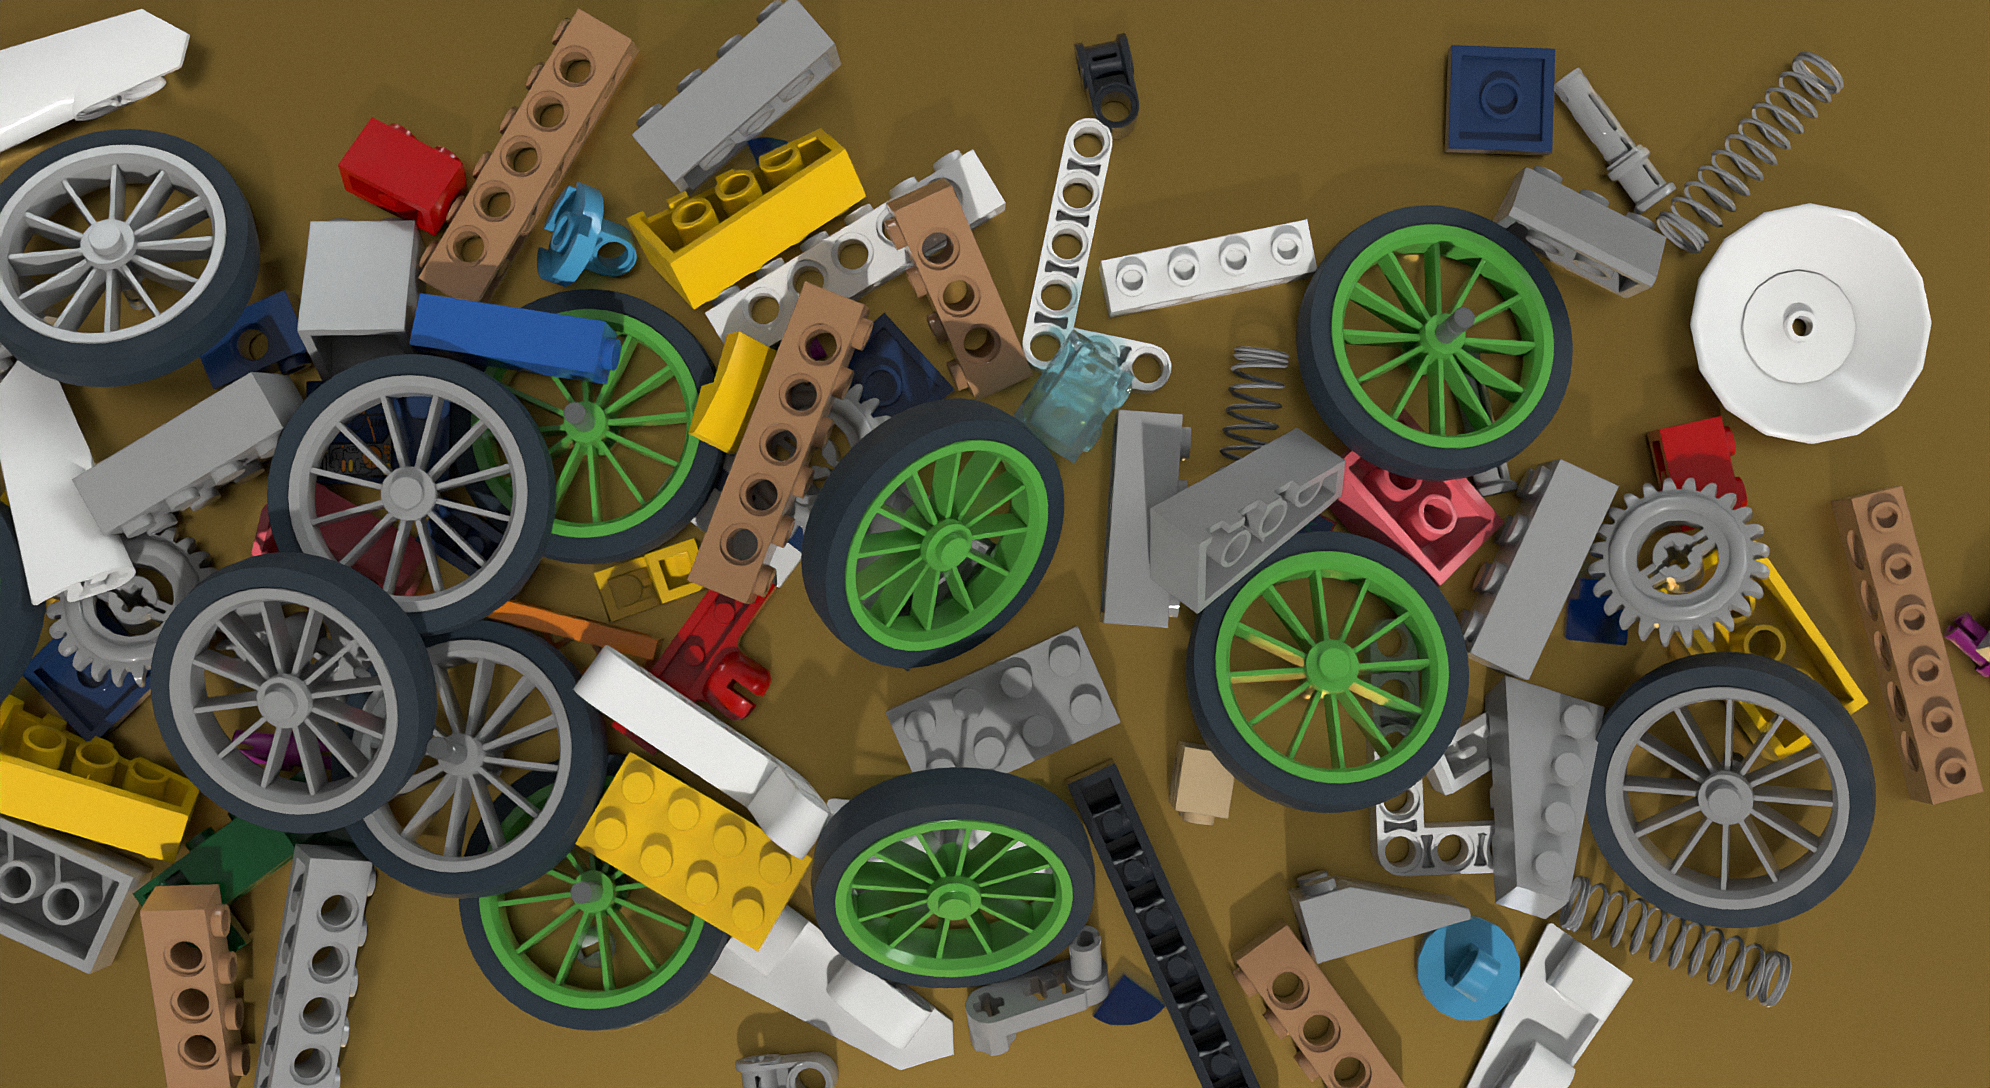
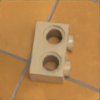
M1177 740L1168 802L1174 810L1179 811L1178 815L1182 816V820L1186 822L1213 826L1215 817L1228 819L1234 776L1222 766L1206 744Z

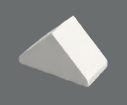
M1484 712L1461 721L1451 744L1438 763L1427 774L1433 790L1443 795L1454 793L1492 769V760L1488 759L1487 738L1490 736L1489 714Z

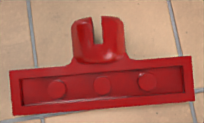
M772 583L765 597L757 595L755 603L751 604L742 603L709 589L653 666L650 673L694 703L704 701L730 720L736 721L746 718L757 705L734 689V685L738 682L755 695L763 697L772 679L770 672L741 650L739 643L741 637L777 586ZM616 721L612 723V727L651 755L656 756L659 753V749Z

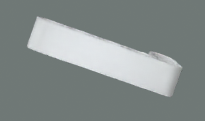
M1084 118L1076 121L1069 128L1066 135L1023 336L1022 350L1030 368L1039 373L1137 394H1151L1158 391L1168 381L1171 374V361L1168 354L1162 348L1149 343L1074 328L1112 149V135L1109 128L1095 118ZM1083 134H1092L1101 141L1103 149L1097 156L1084 157L1075 150L1074 141ZM1081 184L1090 191L1092 201L1086 207L1073 208L1065 202L1063 198L1064 190L1070 185ZM1070 234L1079 240L1081 252L1075 258L1062 259L1054 253L1052 249L1053 241L1060 235ZM1055 284L1065 287L1071 297L1070 304L1062 310L1047 308L1041 299L1042 291L1047 286ZM1050 335L1058 341L1060 353L1054 360L1049 362L1040 361L1032 355L1030 345L1037 336ZM1098 345L1109 353L1110 365L1106 370L1092 372L1084 367L1081 354L1087 347ZM1142 356L1154 358L1161 368L1159 379L1153 383L1139 381L1132 371L1133 362Z
M1383 618L1372 622L1365 630L1362 642L1395 619ZM1404 623L1394 628L1399 632L1402 640L1401 647L1397 653L1386 657L1378 649L1376 641L1363 650V663L1417 660L1418 654L1415 643ZM1418 671L1364 675L1365 682L1379 689L1388 680L1395 679L1399 681L1403 687V700L1419 707ZM1364 697L1365 712L1384 737L1395 731L1400 732L1403 737L1406 735L1413 720ZM1366 738L1368 764L1380 759V756ZM1422 779L1407 790V802L1401 809L1388 811L1384 806V802L1369 807L1370 849L1372 857L1378 865L1391 874L1398 876L1494 873L1490 844L1492 836L1495 834V820L1424 823ZM1447 835H1457L1461 842L1458 856L1453 860L1442 861L1438 856V844ZM1395 837H1406L1410 847L1407 857L1401 862H1389L1385 855L1388 842Z
M608 645L603 647L575 685V692L592 706L747 807L764 833L793 856L804 859L820 837L824 827L834 816V813L812 785L798 772Z

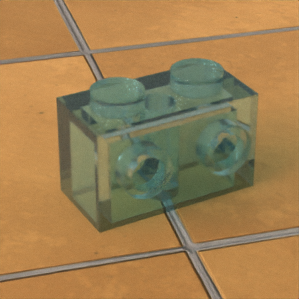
M1073 329L1014 413V416L1024 423L1046 447L1075 463L1083 451H1089L1096 444L1102 432V423L1112 409H1118L1125 403L1131 393L1132 381L1135 377L1123 359Z

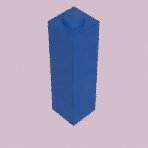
M423 293L419 295L409 343L422 355H432L449 358L458 362L606 385L610 370L615 371L617 369L621 354V342L619 339H616L617 333L605 321Z

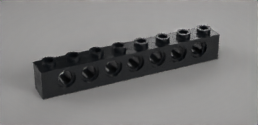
M1113 759L1066 779L1069 791L1202 1088H1260Z

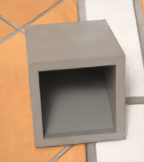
M390 217L381 221H353L347 218H335L330 221H310L297 331L321 380H329L336 374L356 364L375 358L401 354L422 355L409 345L420 293L426 294V282L418 278L423 270L419 264L426 248L415 220Z

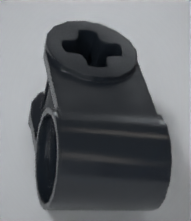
M1117 34L1114 41L1086 47L1082 42L1074 44L1078 74L1083 90L1085 89L1091 118H1095L1107 126L1112 139H1121L1128 136L1134 130L1138 119L1139 98L1134 81L1133 61L1126 34ZM1110 101H1119L1128 108L1130 114L1122 121L1113 122L1103 116L1101 108Z

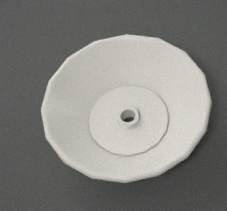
M1812 203L1764 212L1726 237L1698 279L1690 321L1699 370L1725 409L1764 435L1809 444L1858 435L1897 409L1923 370L1932 324L1922 276L1897 239L1857 212ZM1795 318L1803 320L1806 324V332L1803 336L1796 335L1792 329V323Z

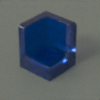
M1576 578L1567 597L1564 638L1574 641L1626 646L1628 629L1622 630L1619 624V619L1624 609L1618 610L1612 615H1607L1604 611V604L1612 594L1596 597L1593 588L1600 580Z

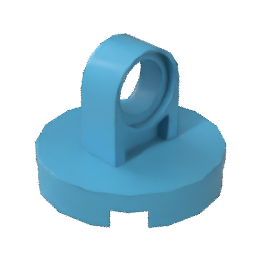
M577 182V188L570 185L567 186L554 203L544 226V229L553 232L548 250L542 247L538 248L537 271L541 279L567 287L576 281L584 268L604 276L614 277L629 272L635 265L637 255L633 236L627 228L603 218V196L599 189ZM608 242H619L626 247L622 255L611 259L602 257L598 254V251L602 245Z
M1471 916L1472 919L1428 931L1422 937L1415 954L1416 978L1422 995L1439 1012L1457 1020H1481L1498 1013L1512 999L1520 981V959L1513 941L1499 926L1478 916Z

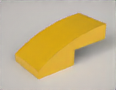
M740 331L727 334L714 382L701 386L688 434L728 454L736 453L777 351Z
M695 538L594 573L593 578L609 623L707 589L687 580L699 551Z

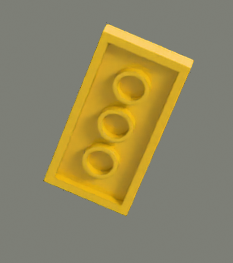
M629 752L575 843L757 952L763 947L813 861V858L808 855L804 859H799L788 853L772 841L761 827L633 752Z

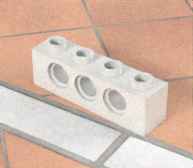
M1307 219L1102 260L1099 266L1109 318L1308 279L1317 270Z

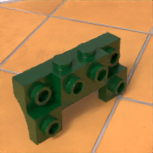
M303 769L289 779L307 783ZM228 812L227 815L232 820L230 823L217 832L211 826L197 834L185 844L189 853L135 891L133 895L143 907L155 886L219 884L222 904L230 906L293 860L295 844L357 846L345 827L320 833H289L252 824ZM230 911L231 923L227 935L228 950L236 953L252 940ZM185 941L189 946L199 949L194 943Z

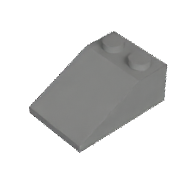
M1327 870L1303 875L1297 878L1299 886L1287 889L1304 948L1317 964L1472 919L1469 908L1450 895L1340 875L1328 876Z

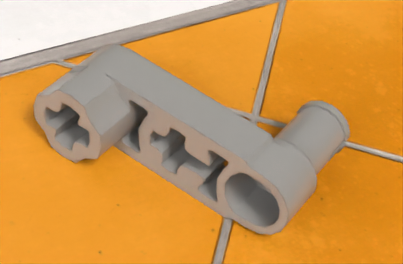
M1084 925L1081 932L1069 944L1070 959L983 986L973 991L968 996L965 1004L970 1041L973 1048L990 1056L1001 1055L1009 1051L1017 1032L1084 1011L1089 1006L1103 1001L1109 992L1107 963L1101 957V936H1098V930ZM1065 984V994H1062V988L1058 985ZM1040 993L1046 999L1038 1001L1033 994Z

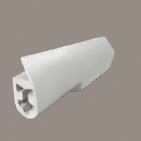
M139 9L0 50V152L23 143L29 138L71 119L76 121L96 119L159 91L167 83L164 75L182 68L190 35L145 10Z
M18 360L0 383V464L31 603L38 605L61 592H64L68 602H75L120 587L130 581L136 571L120 535L102 534L72 481L73 478L95 466V463L59 381L30 369Z
M786 905L759 952L731 937L710 971L711 974L899 1070L954 1055L953 1020L906 984L881 978L851 963L832 947L818 927L788 905Z
M1548 923L1520 977L1514 995L1507 1003L1466 1088H1568L1575 1074L1573 1066L1630 986L1633 979L1553 923Z

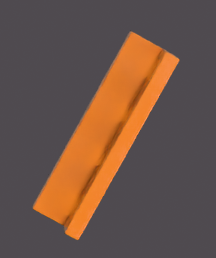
M516 599L508 600L503 606L486 616L491 618L493 622L502 623L504 621L515 624L513 626L518 628L527 627L539 630L546 641L561 653L560 647L572 640L591 644L597 655L602 650L601 647L608 645L621 654L627 653L646 658L644 669L648 672L651 671L659 660L664 641L662 637ZM552 634L565 638L556 643ZM589 666L584 668L583 670H578L582 675H584Z

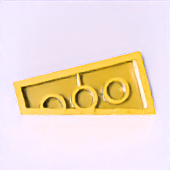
M820 128L759 156V166L750 171H734V169H731L716 176L717 185L691 198H689L686 191L666 199L670 208L648 218L643 211L627 217L626 220L649 263L695 310L705 302L718 297L722 291L746 275L762 268L766 262L790 246L802 242L807 235L834 217L847 212L851 206L865 198L866 194L846 149Z
M8 694L0 707V813L36 823L44 828H53L87 838L96 843L108 844L139 853L147 858L159 859L174 864L187 833L200 790L189 779L143 757L130 761L119 756L116 749L113 748L114 744L103 738L95 736L91 741L86 742L83 738L65 730L67 721L50 713H47L43 719L23 710L24 701Z

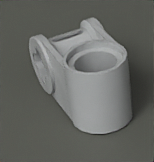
M812 1051L787 1055L763 1054L735 1061L736 1071L742 1072L743 1088H806L800 1079V1071L806 1068H814L822 1073L826 1081L824 1088H835L838 1082L839 1071L837 1065L829 1055L823 1052Z

